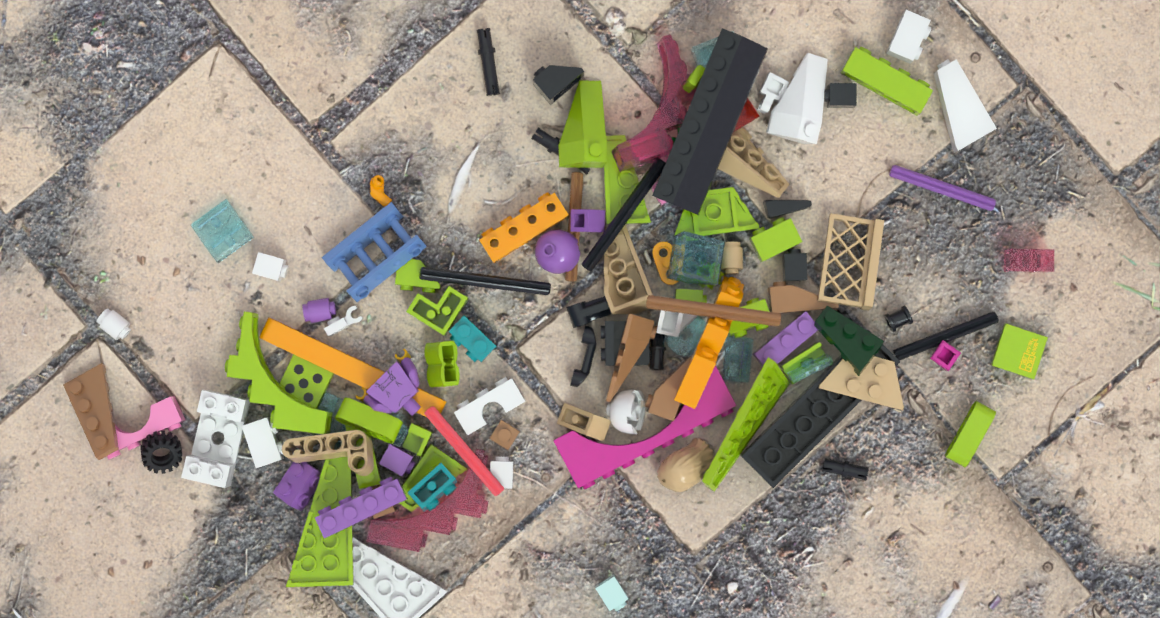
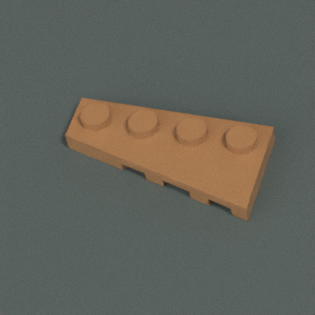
M103 363L63 384L93 453L98 460L119 450L115 423L111 413L113 412L112 404L109 401L108 395L109 386L108 382H106V368Z

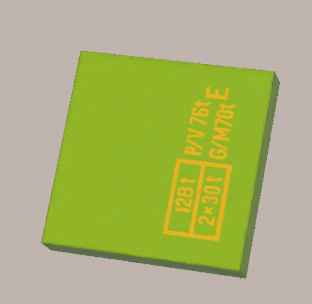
M1005 323L991 366L1034 380L1048 337Z

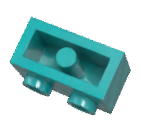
M463 316L448 331L452 334L450 339L458 347L462 344L468 350L465 354L474 362L477 360L483 362L497 347L466 316Z
M440 463L407 493L424 512L427 509L432 511L440 503L438 499L444 494L446 496L450 495L457 488L455 486L457 480Z

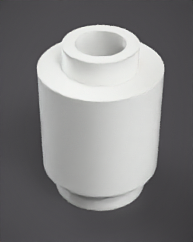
M108 308L102 312L96 321L100 324L99 327L115 340L119 338L123 340L131 331L129 328L130 322L116 311H111Z

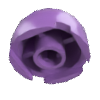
M550 230L542 234L535 246V258L538 264L544 270L553 274L571 271L577 265L580 258L578 240L571 233L564 230Z

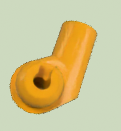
M375 175L370 180V196L385 207L392 202V199L384 193V178L381 175Z

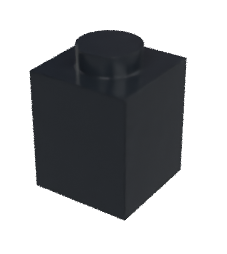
M830 83L827 89H825L824 102H827V108L856 107L857 83Z
M801 249L787 250L788 254L782 255L783 281L808 280L807 253H801Z

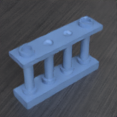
M392 202L322 257L334 272L338 269L341 270L352 285L347 292L356 302L367 297L374 288L413 257L418 256L427 247L418 235H415L413 238L409 236L399 223L403 215ZM391 227L404 242V245L395 252H393L381 236ZM373 241H375L387 257L378 266L374 264L364 250ZM356 255L369 270V273L360 280L346 264Z

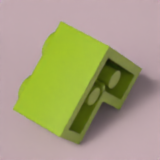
M448 286L438 304L418 293L406 312L446 336L469 298Z

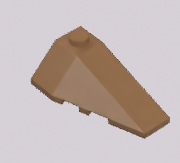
M628 314L606 401L611 402L648 345L649 340L655 338L657 326H654L653 320Z

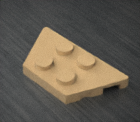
M874 356L860 376L854 372V367L848 361L842 359L818 387L902 411L904 409L895 362Z

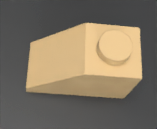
M564 403L557 421L559 425L604 441L611 423L609 419Z

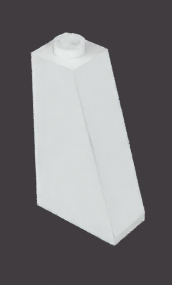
M949 59L937 65L939 70L934 73V78L951 146L955 153L997 128L958 61L954 60L950 63Z

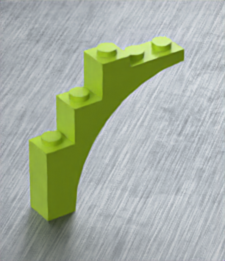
M244 311L239 321L241 336L236 344L238 356L229 355V359L226 360V377L252 380L247 393L248 398H250L249 402L275 405V410H272L270 421L273 423L272 428L329 434L333 412L319 410L300 402L279 384L268 368L260 347L258 334L259 314Z

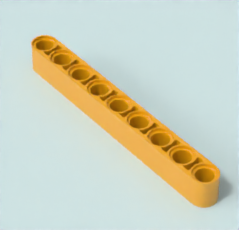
M269 317L259 338L366 389H369L385 373ZM418 388L419 392L413 399L421 408L416 413L425 416V411L434 406L441 414L447 401Z

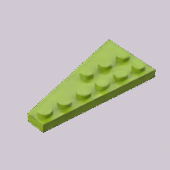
M348 457L325 459L286 587L354 585L353 525L324 538L315 520V517L319 516V510L328 506L334 509L340 506L339 501L349 496L352 498V472L348 466Z

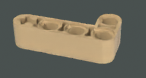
M360 430L292 438L286 440L282 445L283 455L295 463L348 457L349 468L360 476L369 475L374 468L372 440ZM363 438L362 445L356 447L357 440ZM342 441L341 447L335 450L334 445L336 442ZM320 443L319 450L313 453V447ZM365 460L364 466L357 469L358 462Z

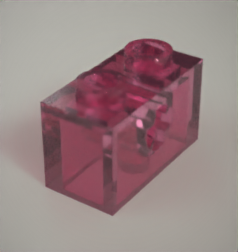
M1054 249L1004 250V272H1054Z

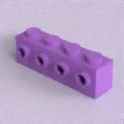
M389 477L379 482L381 486L374 490L370 486L360 491V496L353 500L349 496L339 501L340 506L334 509L328 506L319 510V516L315 517V520L323 537L327 538L407 500L408 498L399 479L393 480L392 477Z

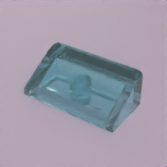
M733 336L726 337L723 380L749 382L753 349L752 338L740 337L735 339Z

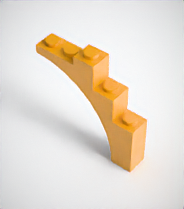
M724 276L714 304L739 307L744 294V284L735 277L728 278ZM708 317L693 356L676 392L675 401L693 409L696 408L716 365L719 352L729 333L733 320Z

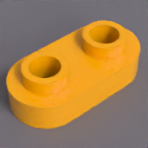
M668 242L657 243L652 250V256L660 279L667 285H674L682 277V271L675 250ZM661 249H665L667 251L666 257H661L659 255V251ZM668 270L674 271L675 275L673 278L667 277L666 272Z

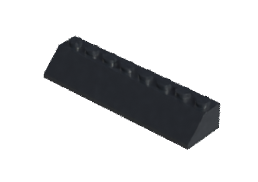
M722 28L652 196L699 215L768 48Z

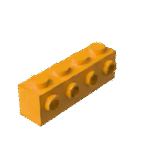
M549 192L543 194L538 198L539 202L534 206L530 204L524 206L519 210L520 214L515 218L509 216L500 222L502 226L496 230L491 227L481 234L483 238L479 241L493 263L501 260L569 217L555 192L551 195Z

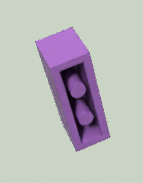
M806 311L802 312L752 355L762 367L768 357L778 364L818 331L814 326L815 321Z

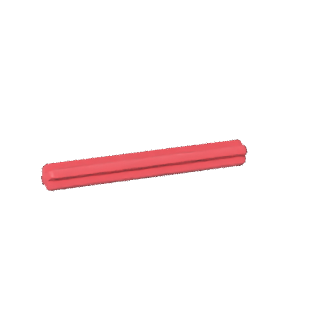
M434 406L428 408L424 413L425 416L492 494L498 496L504 490V487Z

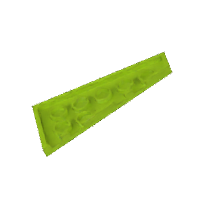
M769 357L764 363L743 405L737 411L736 418L711 465L703 475L702 482L713 492L718 488L790 384L777 363Z

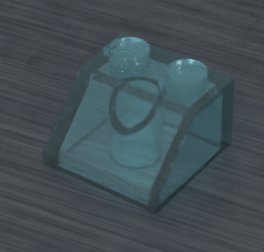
M686 231L675 235L667 279L688 284L718 285L725 241Z

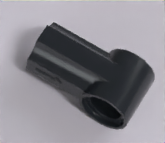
M605 296L566 307L573 328L591 323L592 320L612 314Z

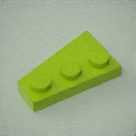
M430 443L402 484L408 499L399 504L411 512L419 507L407 492L440 463L455 478L465 472L467 467Z

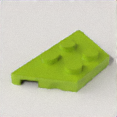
M734 187L714 189L708 191L699 215L683 209L674 240L759 229V224L755 221L747 206L742 202Z

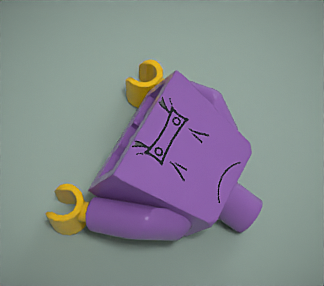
M403 349L405 352L403 357L399 358L395 354V358L398 361L368 390L362 387L364 395L362 397L356 395V399L364 402L374 411L390 414L392 412L397 413L403 407L413 416L421 408L413 399L419 392L418 386L420 381L417 368L407 350Z

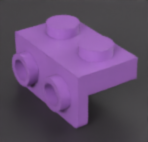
M293 462L273 494L290 507L302 511L316 491L322 471L316 469L308 462Z

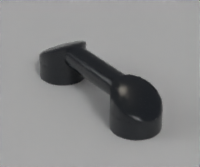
M585 326L581 343L587 344L581 370L574 369L570 385L573 387L580 386L590 373L596 349V337L593 328Z

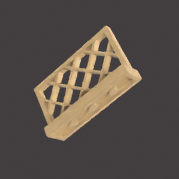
M829 214L817 301L858 307L861 310L867 311L873 307L884 220H868ZM834 220L843 221L848 229L838 235L833 228ZM858 224L868 225L867 234L862 238L853 229ZM848 231L857 240L849 247L841 239V236ZM836 240L845 249L837 256L830 249L831 243ZM859 243L864 249V256L857 260L850 249ZM847 252L854 263L845 269L838 258ZM834 261L842 272L832 278L827 271V267ZM855 265L862 272L861 277L856 281L847 272ZM842 274L851 283L844 290H841L835 282V279ZM830 283L839 292L834 297L824 296V289ZM854 287L859 293L858 302L849 300L844 292Z

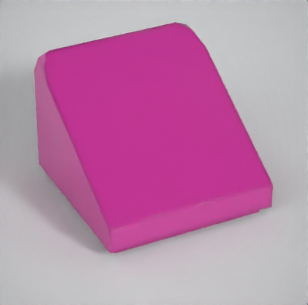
M942 340L930 359L945 371H949L961 352Z

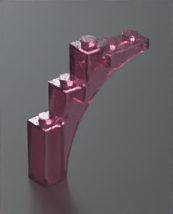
M671 34L663 36L657 43L664 75L662 96L657 111L644 130L633 138L617 145L612 150V155L620 172L656 160V158L668 156L673 147V140L669 134L667 135V132L681 128L687 113L686 107L682 104L692 101L696 89L690 93L683 90V86L690 74H687L686 63L681 60L678 53V44L672 39Z
M477 448L475 455L487 467L489 455H485L486 450ZM469 468L463 482L454 493L432 511L403 519L387 520L372 518L366 542L420 552L421 547L425 548L428 534H424L425 530L450 535L452 530L456 531L458 518L454 517L455 514L481 518L482 513H487L489 501L485 500L486 495L477 493L478 490H482L483 482Z

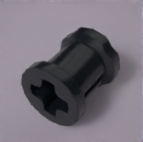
M905 305L899 311L890 315L888 313L884 315L892 332H895L896 328L907 323H913L910 312Z

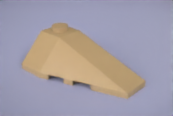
M737 123L718 169L779 198L789 186V183L774 164L768 163L762 156L764 154L763 150L753 145L750 141L752 136Z
M624 225L604 253V295L612 314H638L648 310L646 307L647 297L653 295L626 225Z

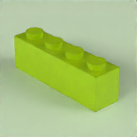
M855 47L840 74L916 116L921 114L933 92L927 82L921 79L916 81L910 78L911 74L901 68L898 70L890 66L891 63L883 58L876 59L871 56L872 52L866 48L860 47L858 49Z

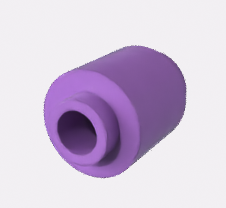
M329 298L308 301L307 304L302 305L305 322L311 321V323L331 320L333 315L336 314L334 301L330 302Z

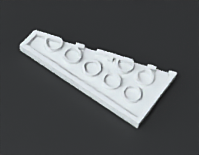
M353 537L354 585L352 586L381 618H419L448 592V590Z

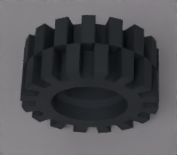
M155 431L153 432V437L150 434L147 435V440L143 439L140 446L144 467L147 466V470L150 472L153 469L156 474H158L159 470H161L162 474H165L166 469L171 472L173 471L172 466L177 468L179 466L178 462L181 463L182 449L176 435L173 436L171 432H168L166 435L165 431H161L159 435ZM160 448L170 450L165 456L153 455V452Z

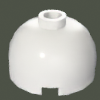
M634 389L623 390L613 397L611 403H608L606 414L610 417L613 427L620 432L637 435L636 430L641 431L645 416V407L641 408V401H645L642 391Z

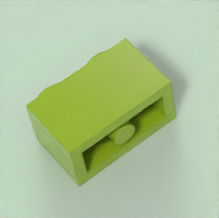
M782 217L772 222L773 227L767 230L762 227L752 232L753 237L749 240L760 262L802 242L791 218L785 220Z

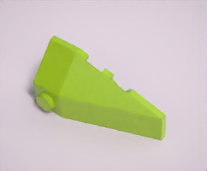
M579 80L558 145L559 167L603 168L607 162L601 81Z

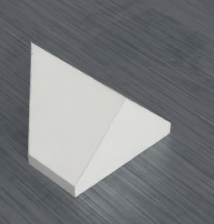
M661 310L656 333L678 337L679 333L698 315Z

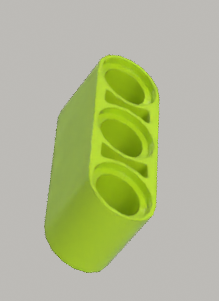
M347 397L343 399L335 416V420L355 430H360L369 436L390 444L394 443L403 424L400 419L392 415L374 411L370 406Z
M976 400L949 445L945 457L965 468L990 427L996 411Z

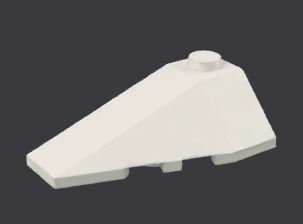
M806 53L795 71L794 78L788 88H785L783 91V96L779 103L771 111L766 133L801 144H817L822 124L828 59Z

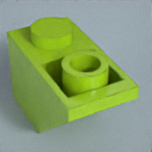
M411 259L396 271L395 285H400V290L413 291V287H420L422 292L435 293L436 289L441 290L439 282L421 280L419 278L421 267H426L421 260Z

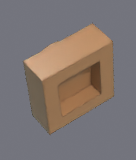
M501 420L489 439L509 450L520 431Z

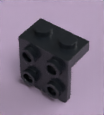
M605 321V326H600L601 339H605V348H601V361H605V366H615L626 321ZM649 343L635 365L649 364Z

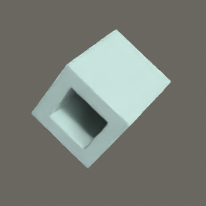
M614 574L595 586L609 611L612 609L618 611L627 605L625 601L628 600V596Z

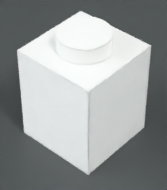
M258 252L252 274L281 282V279L286 277L289 266L286 265L287 260Z
M496 456L495 460L490 462V472L504 488L512 489L514 461H509L508 456Z

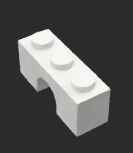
M505 377L494 383L496 388L488 391L486 388L476 394V400L469 403L467 399L456 406L458 410L454 414L467 435L488 424L483 416V408L487 403L497 402L507 413L525 402L513 378L508 380Z

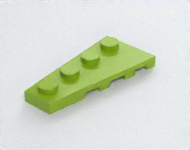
M625 135L606 136L607 162L604 165L606 225L612 222L639 184ZM644 199L626 224L651 223Z

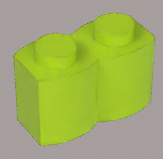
M455 342L426 343L424 353L428 364L427 381L429 386L446 387L458 385L460 373L456 364L458 353Z

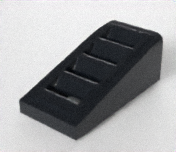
M808 200L763 201L766 216L769 219L808 209L812 205L811 201Z

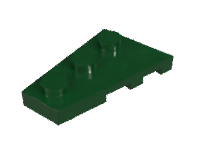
M826 306L814 323V326L826 340L841 352V357L854 367V372L858 376H860L884 343L882 339L829 306Z

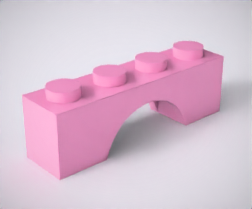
M175 396L168 397L151 405L147 424L137 432H125L115 425L119 450L106 456L108 460L121 455L120 450L124 448L132 450L141 446L140 441L146 439V436L149 434L153 437V432L155 431L159 435L161 431L166 429L171 432L182 427L180 423L185 421V417Z

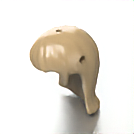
M701 438L692 439L688 446L673 452L662 461L657 470V478L660 484L674 492L687 491L703 479L705 471L709 468L715 457L713 449L709 448V444Z

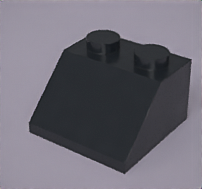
M549 65L545 68L542 66L533 74L535 76L533 85L545 100L552 105L577 84L579 80L584 78V70L579 67Z

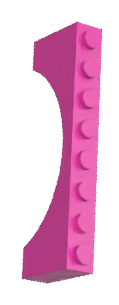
M715 365L696 408L693 409L683 404L674 421H671L660 432L645 440L625 445L603 444L590 440L572 430L553 441L578 488L583 487L585 490L596 484L595 479L601 476L603 479L614 475V469L620 466L625 469L635 464V458L642 455L644 459L654 454L655 451L653 449L661 445L662 448H665L675 443L673 439L679 435L685 438L694 433L693 428L699 425L704 428L712 424L714 417L721 415L723 418L733 413L732 408L737 405Z

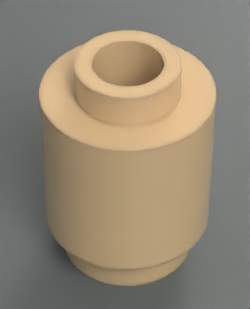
M723 242V248H721V270H725V274H739V270L743 269V248L741 243Z

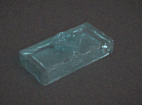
M824 354L814 360L813 358H808L800 363V367L788 372L787 375L790 381L796 383L832 365V358L828 354Z

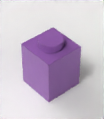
M571 209L570 232L605 231V210Z
M389 444L379 464L400 476H404L405 473L410 474L416 462L412 461L415 457L414 455L394 444Z

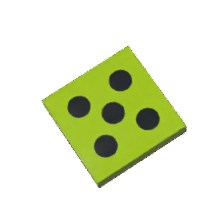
M293 354L280 381V385L300 402L318 409L334 373Z

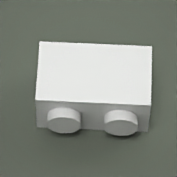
M905 10L886 54L909 64L914 59L918 60L923 50L920 44L923 39L926 40L931 31V27L928 26L931 20Z
M270 417L242 426L256 468L284 459L282 453L283 442L278 441L276 433H279L278 428H272L273 423H271Z

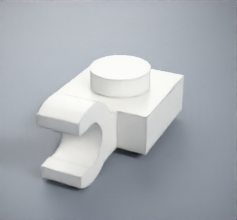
M769 72L759 91L760 94L764 95V98L760 102L757 111L763 114L768 113L773 101L779 103L783 96L782 93L788 87L789 82Z
M357 306L350 307L344 318L340 319L337 316L328 321L327 324L329 326L324 328L327 335L332 336L351 324L362 321V316L354 319L351 315L354 310L358 309Z

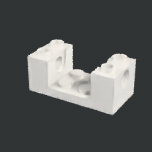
M212 390L201 391L197 412L201 413L192 453L186 456L181 478L222 488L231 486L243 436L242 426L246 423L250 399ZM217 431L224 435V442L222 444H216L213 441V435Z

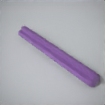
M893 165L890 170V177L992 211L996 205V200L897 165Z

